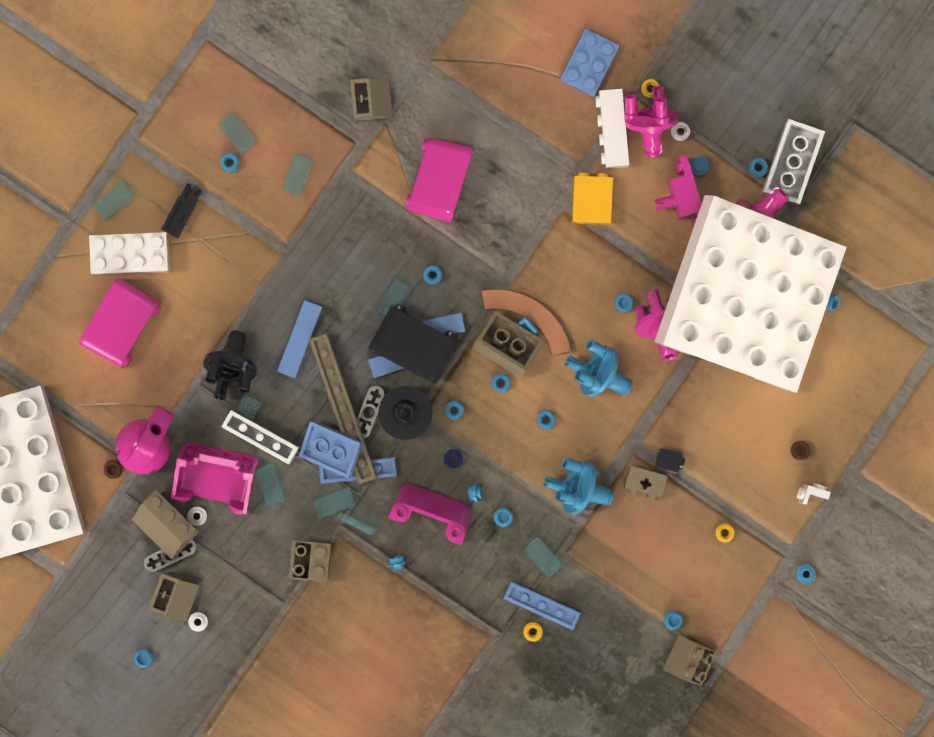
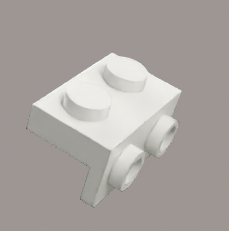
M813 483V486L804 484L803 487L799 488L796 498L799 499L798 503L806 505L809 495L829 500L831 492L826 491L827 487Z

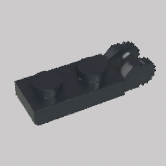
M187 183L181 195L178 196L161 230L178 239L202 193V190L198 189L194 193L191 202L185 199L191 190L192 185Z

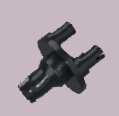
M233 330L230 332L224 351L208 353L204 358L203 366L207 370L205 381L210 384L217 383L214 398L218 399V395H220L219 400L226 399L227 389L231 382H239L238 392L248 394L251 380L256 376L257 366L243 355L246 334L241 331Z
M411 386L396 387L382 398L378 410L379 421L383 429L390 436L400 440L414 439L422 435L429 427L432 420V406L428 397L419 389ZM403 407L410 410L408 418L400 416L399 412Z

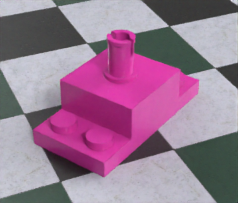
M687 155L679 157L674 165L677 176L681 175V177L672 179L667 183L670 196L655 199L654 203L655 205L663 203L656 206L657 212L674 206L678 220L693 216L694 218L691 222L694 228L702 203Z

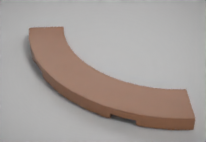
M482 291L485 310L503 309L516 312L524 317L527 315L544 334L550 346L552 356L571 352L568 339L560 323L539 302L513 291Z

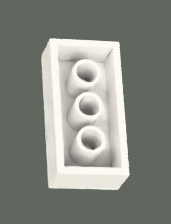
M788 119L784 125L761 194L767 196L775 187H779L788 195L787 203L795 206L800 205L825 131Z
M166 232L89 235L90 270L92 275L170 272L169 234Z

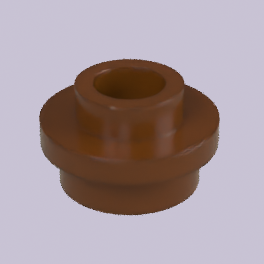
M797 441L791 446L790 452L795 459L804 460L809 456L810 448L806 442ZM798 447L803 448L802 454L797 453Z
M110 460L104 465V474L110 479H116L121 476L123 466L117 460ZM111 466H116L117 471L115 473L110 471Z

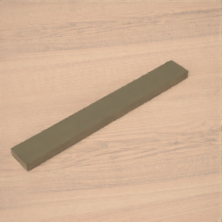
M325 333L311 338L309 342L340 431L363 442L354 468L359 484L376 479L377 476L328 334Z

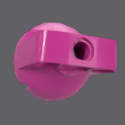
M157 405L149 419L135 420L126 424L117 434L115 441L116 453L120 452L117 457L121 465L136 474H149L150 471L153 473L160 470L169 459L171 445L166 431L175 414Z

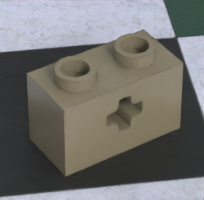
M630 465L624 488L628 489L627 493L638 495L641 492L646 494L645 498L657 500V497L662 498L668 476ZM645 478H647V482L650 483V487L646 486L645 489H643V485L640 484V481H644Z

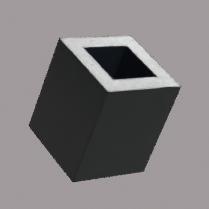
M659 448L655 467L679 473V469L683 470L685 458H682L683 454Z

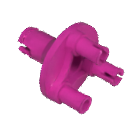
M660 86L652 87L653 103L650 108L637 110V96L634 94L625 96V126L631 130L639 131L643 135L644 153L647 157H658L659 154H662L663 131L678 123L677 112L667 109V99L664 97L665 89L663 86H661V89Z
M775 187L760 202H755L752 205L744 199H739L736 204L775 219V214L789 198L781 188Z
M653 290L655 298H653L651 291L647 293L651 307L649 315L644 305L634 308L637 317L634 329L635 333L640 337L656 339L665 312V307L661 303L658 290ZM656 343L662 360L668 361L678 357L677 350Z

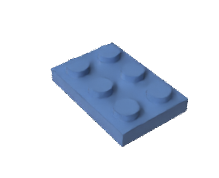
M585 29L560 81L594 97L620 45Z
M313 420L309 423L299 457L349 479L352 477L363 442Z

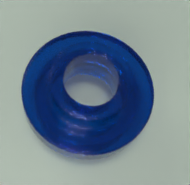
M451 449L445 453L444 462L449 468H457L462 464L463 456L460 451ZM451 455H455L457 457L456 462L453 463L450 461Z

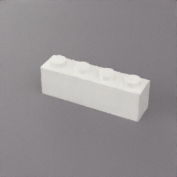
M622 89L599 91V96H595L596 108L600 107L597 123L598 127L601 126L602 134H599L600 146L603 145L604 153H601V164H605V169L628 167L629 156Z
M230 410L222 425V428L287 464H291L300 448L233 410Z

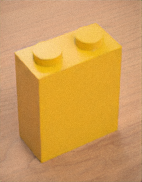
M578 173V176H574L572 223L611 224L613 177H609V174L604 173L597 174V177L590 176V173Z

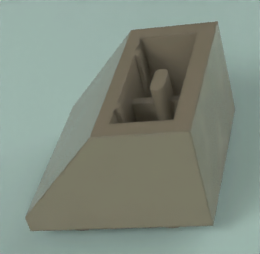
M364 78L350 80L354 121L392 117L389 79Z
M292 540L289 579L328 582L332 543Z
M163 572L160 575L148 610L174 619L187 621L200 585Z
M678 635L663 670L702 687L717 651Z

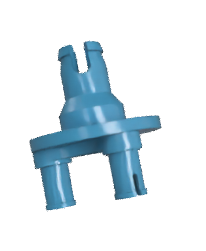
M594 339L588 341L586 349L594 354L588 362H581L572 355L566 358V361L569 363L565 362L564 365L576 372L574 380L580 382L581 392L588 397L597 396L606 387L620 395H627L632 389V380L617 371L619 360L617 351L607 345L603 346Z
M565 457L562 461V468L569 470L566 479L558 480L551 476H546L544 479L548 484L543 483V486L557 491L555 500L562 502L564 510L571 514L581 512L589 501L606 506L610 505L614 498V491L596 483L595 468L587 461H576Z

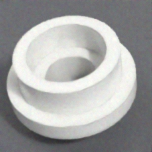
M678 122L671 128V135L677 141H684L690 135V128L686 123ZM682 128L684 134L679 135L677 129Z
M193 507L188 512V521L194 526H200L205 523L207 513L201 507ZM195 513L200 514L199 520L194 519Z
M196 612L190 616L188 623L192 630L199 632L207 627L208 619L205 614ZM197 618L201 620V625L199 626L194 622Z

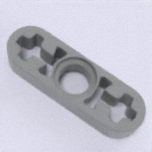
M372 386L368 390L357 418L359 427L363 424V422H360L361 417L366 421H372L371 425L366 424L365 429L368 431L367 434H362L364 439L371 433L378 415L380 402L385 396L384 390L379 386ZM376 389L381 394V398H376L375 403H378V407H375L373 404H367V400L372 401L373 399L371 391H376ZM366 407L374 409L375 414L373 417L366 418L363 411Z
M192 539L188 543L193 545L190 548L191 552L184 550L181 552L183 556L180 557V554H178L172 561L166 559L163 550L147 556L144 560L145 569L149 572H155L192 555L197 549L196 542ZM161 553L162 560L166 564L162 565L161 561L156 564V568L153 566L149 567L150 558L156 560L160 558L158 554Z

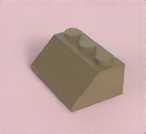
M495 311L472 349L521 378L544 340Z
M157 490L140 505L132 518V521L172 560L199 533Z

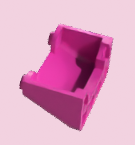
M429 137L428 140H424L422 151H425L412 195L408 194L405 205L408 206L407 211L452 224L474 148Z
M117 278L91 319L78 344L120 368H123V366L127 367L132 359L130 353L133 345L149 318H152V316L156 317L160 312L161 307L159 305L161 302L126 281Z
M186 443L182 446L177 458L171 499H175L178 502H187L192 496L229 503V508L233 513L247 514L258 459L243 453L195 443Z
M405 484L400 488L389 519L404 522L410 517L412 511L447 523V538L451 542L462 545L472 516V510L468 505L413 484Z

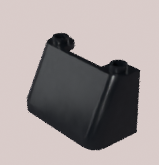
M398 303L396 305L392 304L368 348L414 374L437 384L460 341L457 338L458 335L449 330L447 332H440L408 315L406 307Z

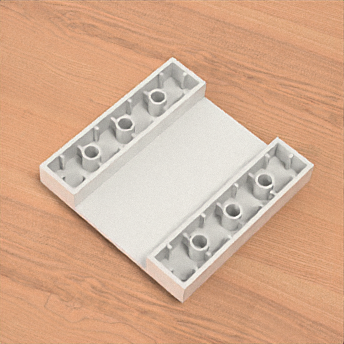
M705 195L655 343L754 377V379L781 389L797 393L846 247L719 197Z
M37 386L0 397V558L86 533L44 386Z

